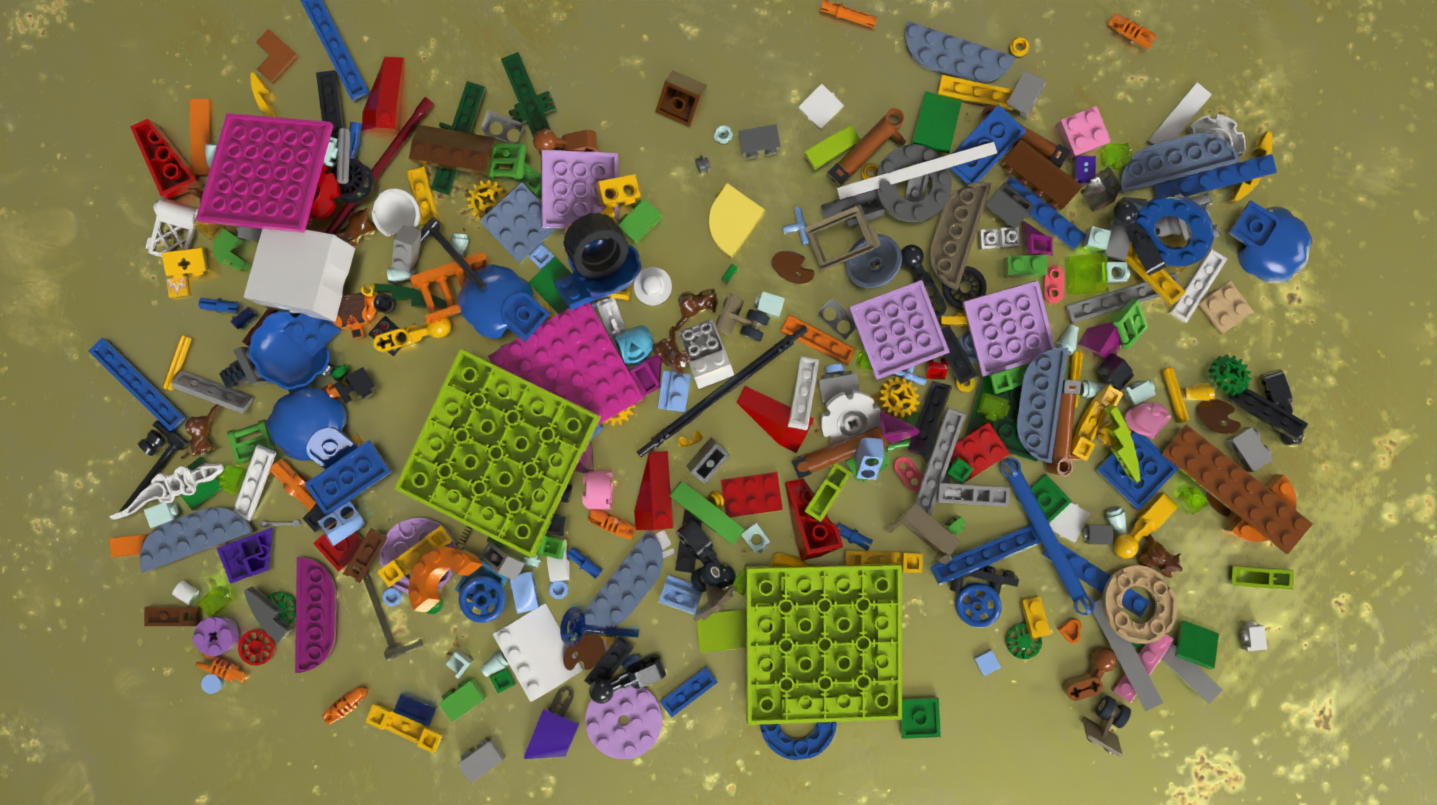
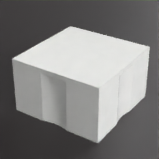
M262 229L244 298L268 309L289 313H303L313 318L335 322L342 299L343 285L350 270L355 248L333 234L305 230V233Z

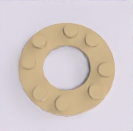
M1140 565L1129 566L1115 572L1104 587L1102 607L1105 618L1112 630L1126 641L1137 644L1152 643L1160 640L1174 625L1177 614L1176 597L1172 587L1169 588L1164 577L1156 570ZM1132 586H1140L1147 589L1155 601L1154 615L1150 621L1144 624L1131 621L1123 610V595Z

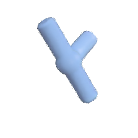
M797 206L794 208L797 223L783 226V232L788 233L799 230L802 244H808L810 242L809 237L804 230L807 227V223L804 221L802 208Z
M915 366L893 374L906 378V381H913L921 385H925L927 381L926 378L913 374Z

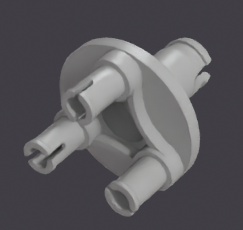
M1209 192L1193 198L1191 196L1186 197L1199 204L1208 215H1211L1209 205H1212V200ZM1162 217L1155 224V227L1159 228L1156 229V235L1159 238L1173 234L1177 236L1184 235L1187 244L1192 240L1190 226L1178 217ZM1213 225L1214 237L1220 236L1218 225Z

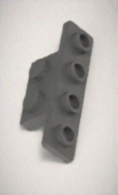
M875 189L821 205L824 219L857 205H861L867 221L885 215L884 208L877 198ZM856 216L845 220L848 227L859 224Z

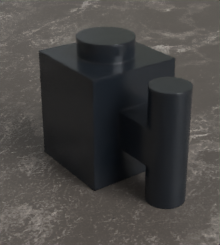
M1113 353L1097 369L1101 375L1100 379L1106 385H1114L1113 388L1121 391L1134 376L1132 368L1125 359Z
M363 367L346 376L347 386L344 387L341 381L334 384L345 404L353 401L349 394L353 393L357 400L361 397L366 399L373 394L372 391L375 389V385Z

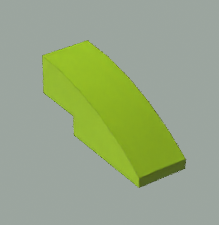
M851 125L810 148L804 153V156L815 171L853 148L861 139Z
M838 463L834 464L811 499L805 512L821 522L852 472Z
M1233 566L1232 585L1293 590L1294 570L1247 566Z

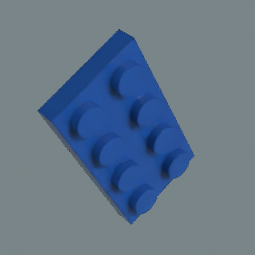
M998 104L951 154L991 142L995 143L997 153L950 168L967 184L978 182L1021 138L1026 130Z
M368 440L306 482L305 486L325 516H327L389 475L392 471L371 440Z

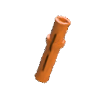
M828 0L822 1L819 11L834 15L838 19L840 17L874 29L877 16L843 6V3L837 4Z

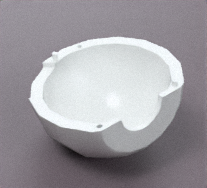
M397 188L388 189L380 193L374 202L373 211H371L375 226L387 237L396 235L403 225L417 228L421 218L420 206L415 197L407 191Z

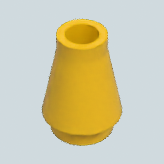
M1208 382L1185 387L1186 399L1209 401L1215 397L1214 385Z

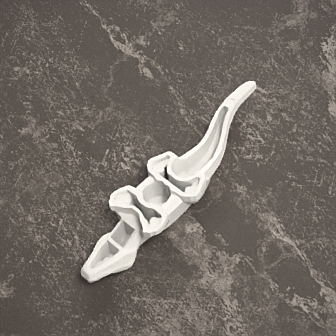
M204 463L195 470H190L186 466H180L173 474L166 476L163 473H159L151 480L152 484L144 489L128 508L112 514L110 519L114 520L130 515L155 499H159L163 503H172L177 495H192L196 492L198 483L213 480L224 470L223 465L220 463Z

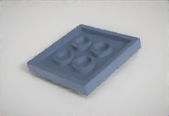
M523 182L516 185L479 220L518 263L556 230V228H541V202Z

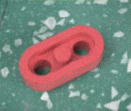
M1051 265L1047 267V274L1043 276V298L1046 302L1055 304L1063 298L1064 271L1058 265ZM1053 271L1057 272V278L1052 276ZM1052 290H1055L1057 292L1056 297H1053L1051 295Z
M897 458L894 462L895 472L909 490L918 491L923 475L910 458ZM903 462L906 464V469L904 470L900 468V464ZM913 478H916L918 481L916 485L911 484Z

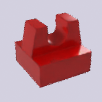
M941 358L940 362H934V359L928 360L926 378L945 380L948 371V363L945 358Z

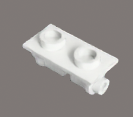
M607 298L596 303L610 338H614V336L622 334L627 330L615 298Z

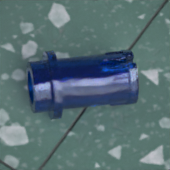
M247 306L236 317L233 316L230 322L238 330L240 328L243 329L244 325L256 316V313Z

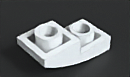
M1010 227L977 231L979 250L1020 246L1019 227H1016V229Z
M567 543L562 560L547 556L548 573L551 582L569 580L570 561L567 560Z

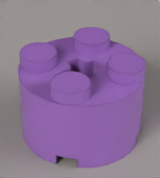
M215 615L206 618L197 625L194 631L193 643L205 655L217 656L223 654L237 645L240 638L239 626L228 615Z

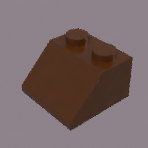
M672 70L664 82L655 112L690 127L701 104L707 85Z

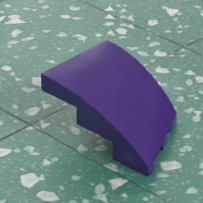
M272 527L216 548L230 584L268 570L273 533Z
M544 708L524 759L566 757L580 723Z

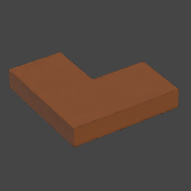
M267 29L256 41L269 54L257 70L273 83L298 55L270 29Z

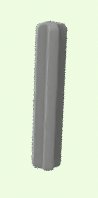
M347 128L339 129L337 181L340 184L348 183L350 131Z

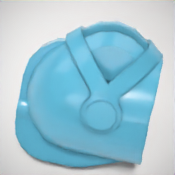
M642 325L630 328L624 333L614 336L615 344L626 365H636L644 361L654 344L648 328Z

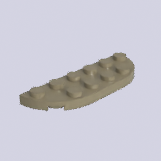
M970 183L954 191L943 207L931 244L930 260L936 276L952 289L958 290L992 183Z

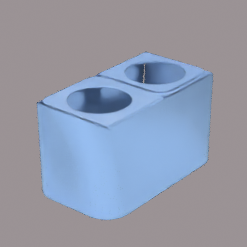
M876 438L861 439L855 456L856 478L876 480L884 458L883 440ZM869 458L877 459L876 463H870L865 461Z
M350 501L318 521L323 534L330 544L332 542L333 546L364 526V520ZM354 511L352 517L348 519L342 518L349 512ZM337 521V525L335 528L330 530L325 529L326 527Z
M533 571L520 572L516 580L510 579L518 614L540 607Z

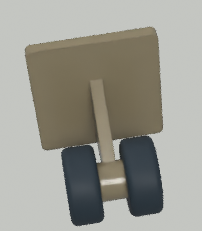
M730 293L724 300V309L717 318L716 329L730 337L735 323L738 321L746 324L740 330L741 335L755 341H761L763 332L759 331L761 325L768 324L770 317L752 309L748 310L747 319L740 317L739 313L744 301Z
M714 562L705 564L691 575L693 587L699 592L707 591L708 602L693 618L695 622L700 619H707L712 612H719L724 607L722 603L730 600L733 597L732 592L736 589L734 585L725 590L716 586L722 582V578L719 573L720 567Z
M1105 696L1100 701L1096 710L1097 716L1104 719L1103 722L1098 725L1085 717L1083 719L1084 729L1089 742L1094 745L1098 744L1109 754H1115L1120 757L1122 750L1119 738L1109 730L1111 725L1117 728L1124 727L1131 716V709L1124 704L1116 707V700L1110 696Z

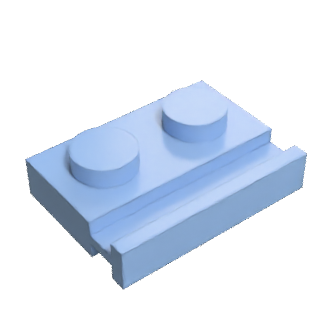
M663 370L658 403L659 409L686 412L691 374L683 373L681 376L677 372Z
M668 575L659 603L695 615L702 592L697 591L692 583Z

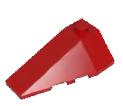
M384 57L362 112V132H400L404 57Z
M744 386L736 402L780 446L794 453H797L814 421V418H809L807 430L788 427L791 407L747 386Z
M668 451L649 452L634 510L636 530L674 528L672 498L669 496L671 494Z
M804 478L785 482L796 544L801 561L818 558L843 548L839 530L827 515L820 522L805 512L815 494Z

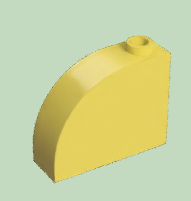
M727 183L725 187L721 186L715 194L717 198L711 207L709 228L715 245L721 252L732 259L764 214L765 209Z

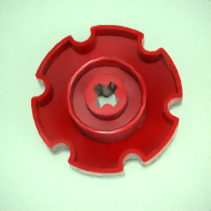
M324 164L307 223H312L314 217L319 220L328 217L337 206L334 203V199L340 197V185L337 177L333 173L328 174L329 168Z

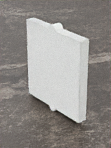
M821 84L798 108L808 117L809 121L811 120L821 130L844 105L834 96L835 93H831Z
M1070 503L1049 524L1053 532L1059 534V537H1065L1075 543L1090 513L1078 507V504Z

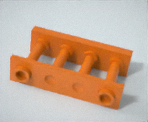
M484 252L463 258L475 271L480 270L486 264ZM456 261L410 276L412 287H418L421 290L430 313L425 315L426 324L429 322L435 324L436 321H442V317H448L461 312L459 304L455 305L446 281L447 277L455 275L459 280L461 288H463V283L466 279L465 272ZM434 281L439 283L448 308L440 311L436 310L428 289L429 283Z

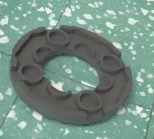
M916 144L901 146L890 152L881 161L875 177L900 170L907 165H917L940 158L941 156L926 146ZM949 168L929 173L932 184L930 193L919 202H910L903 199L896 189V183L890 184L886 180L879 184L878 189H875L877 198L886 211L896 219L905 222L927 220L940 212L949 199L952 186Z

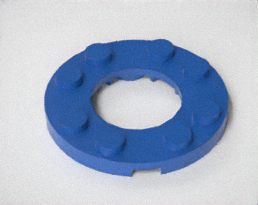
M1165 195L1155 197L1142 207L1136 219L1139 226L1144 228L1147 234L1150 235L1166 265L1177 267L1192 265L1204 258L1214 241L1213 223L1208 213L1199 204L1183 196L1165 197ZM1166 216L1178 217L1190 226L1192 240L1184 247H1169L1170 245L1162 243L1156 235V222Z
M817 722L814 731L808 737L792 739L784 734L779 724H760L761 733L767 745L776 754L790 760L810 759L822 753L831 743L837 727V722Z

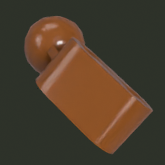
M540 129L534 134L533 144L540 152L542 150L554 149L597 152V134L593 130H582L565 134L561 139L557 138L554 132L549 129Z
M1097 649L1092 656L1094 668L1091 673L1070 678L1063 683L1062 690L1071 700L1085 699L1102 691L1103 684L1101 678L1103 674L1112 671L1117 663L1116 655L1111 649Z

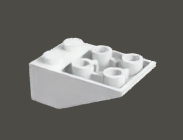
M713 319L677 332L683 349L687 351V356H691L688 362L698 389L734 376Z

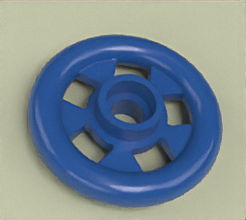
M474 577L463 585L459 593L461 611L468 619L474 622L486 623L496 619L502 613L505 606V592L502 586L491 577ZM484 584V589L476 591L475 585ZM494 589L497 597L492 598L489 590ZM468 593L473 594L472 602H467L466 600ZM480 596H484L486 598V601L484 603L480 602ZM493 603L496 607L490 613L486 608ZM474 606L482 610L480 615L472 612Z
M983 583L966 585L957 594L955 600L958 616L963 622L972 627L984 628L990 626L997 621L1001 614L1002 604L999 595L992 587ZM976 591L985 592L984 597L976 596ZM966 595L972 597L969 604L963 601ZM993 600L994 608H988L987 601ZM976 603H979L981 605L980 609H977L975 607ZM967 609H969L974 614L972 617H969L966 614L965 611ZM987 613L988 618L981 620L979 615Z

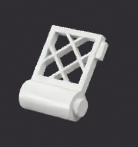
M165 198L157 200L154 204V211L157 216L152 237H148L146 249H149L148 253L162 257L161 253L172 251V249L179 245L182 249H189L195 227L199 223L196 220L199 208ZM161 222L167 223L171 231L163 235L160 230ZM181 228L189 229L187 237L181 240L177 230ZM173 233L178 243L170 247L165 237ZM160 240L163 241L167 248L162 252L155 251L156 243ZM185 258L184 261H182L181 263L187 264Z

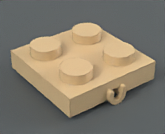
M1228 281L1219 289L1212 290L1209 293L1210 295L1198 304L1220 335L1233 326L1236 327L1244 318L1254 312L1232 281Z

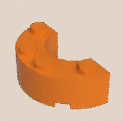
M1275 474L1265 486L1296 510V494L1291 482L1285 475ZM1236 516L1224 529L1231 536L1253 542L1268 541L1267 538L1239 516Z
M440 547L427 552L416 563L409 580L408 592L413 610L427 612L440 601L438 585L446 572L452 569L456 574L470 576L483 565L481 560L469 551L451 547Z

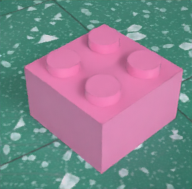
M1097 106L1064 118L1056 124L1064 147L1071 150L1068 154L1069 160L1102 148L1111 142Z

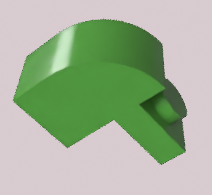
M223 228L213 244V253L217 261L225 266L230 264L239 271L240 269L248 271L252 265L237 255L245 241Z

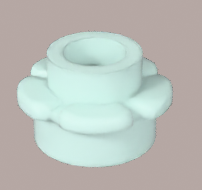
M726 125L718 126L715 129L714 139L721 144L728 143L733 136L730 127Z
M538 555L532 558L523 556L525 566L538 568L539 562L541 563Z

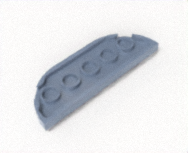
M907 21L905 26V43L912 58L922 67L942 75L987 84L1002 77L1015 60V56Z
M1196 133L1154 144L1138 151L1128 161L1123 170L1121 192L1124 193L1240 162L1234 148L1216 135Z
M1067 347L1052 348L1035 357L1028 365L1022 381L1017 417L1018 435L1021 443L1032 456L1047 463L1052 462L1068 351Z
M210 507L164 523L148 535L140 552L141 572L153 570L252 533L253 530L243 516L228 508Z
M650 530L645 533L579 616L578 622L592 628L613 627L623 622L652 588L662 570L663 554L658 539Z

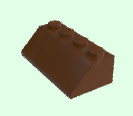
M419 125L412 139L409 159L417 164L489 176L496 138Z
M1022 139L1013 146L1000 163V166L1003 167L1002 170L1006 174L1015 176L1020 184L1032 189L1033 194L1040 199H1045L1048 202L1047 204L1054 210L1058 209L1060 211L1065 208L1083 187Z

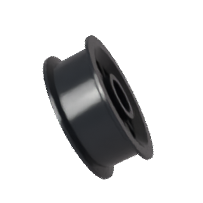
M349 158L348 183H339V198L347 203H358L370 194L374 184V176L370 168L363 165L357 159ZM337 164L333 167L331 173H333L336 177Z
M965 266L960 284L965 283L968 285L969 290L967 293L960 290V285L958 290H955L944 283L942 284V293L945 300L957 309H964L961 301L962 297L966 301L968 297L973 299L985 295L987 290L986 280L982 273L970 266Z

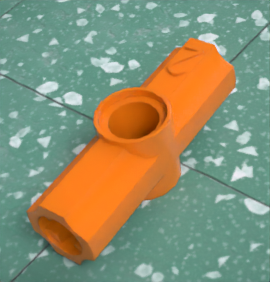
M284 459L278 460L271 466L270 472L283 484V488L291 496L296 497L309 511L317 505V502L305 486L308 480L301 473L296 472Z

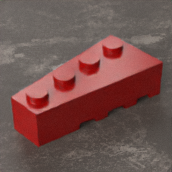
M147 118L130 126L161 197L171 200L189 192V187L198 188L204 185L157 123Z

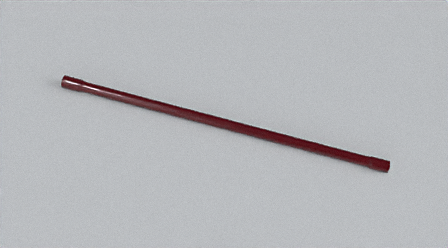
M424 97L412 116L371 169L374 182L419 121L433 106L434 103L428 98ZM346 203L324 233L335 235L358 203ZM267 308L242 342L249 347L251 337L256 329L262 325L266 317L278 312V310Z

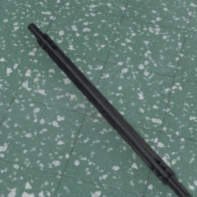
M802 326L790 336H785V338L781 339L698 404L651 438L649 443L637 451L640 458L653 448H658L774 358L794 345V341L808 332L806 326Z

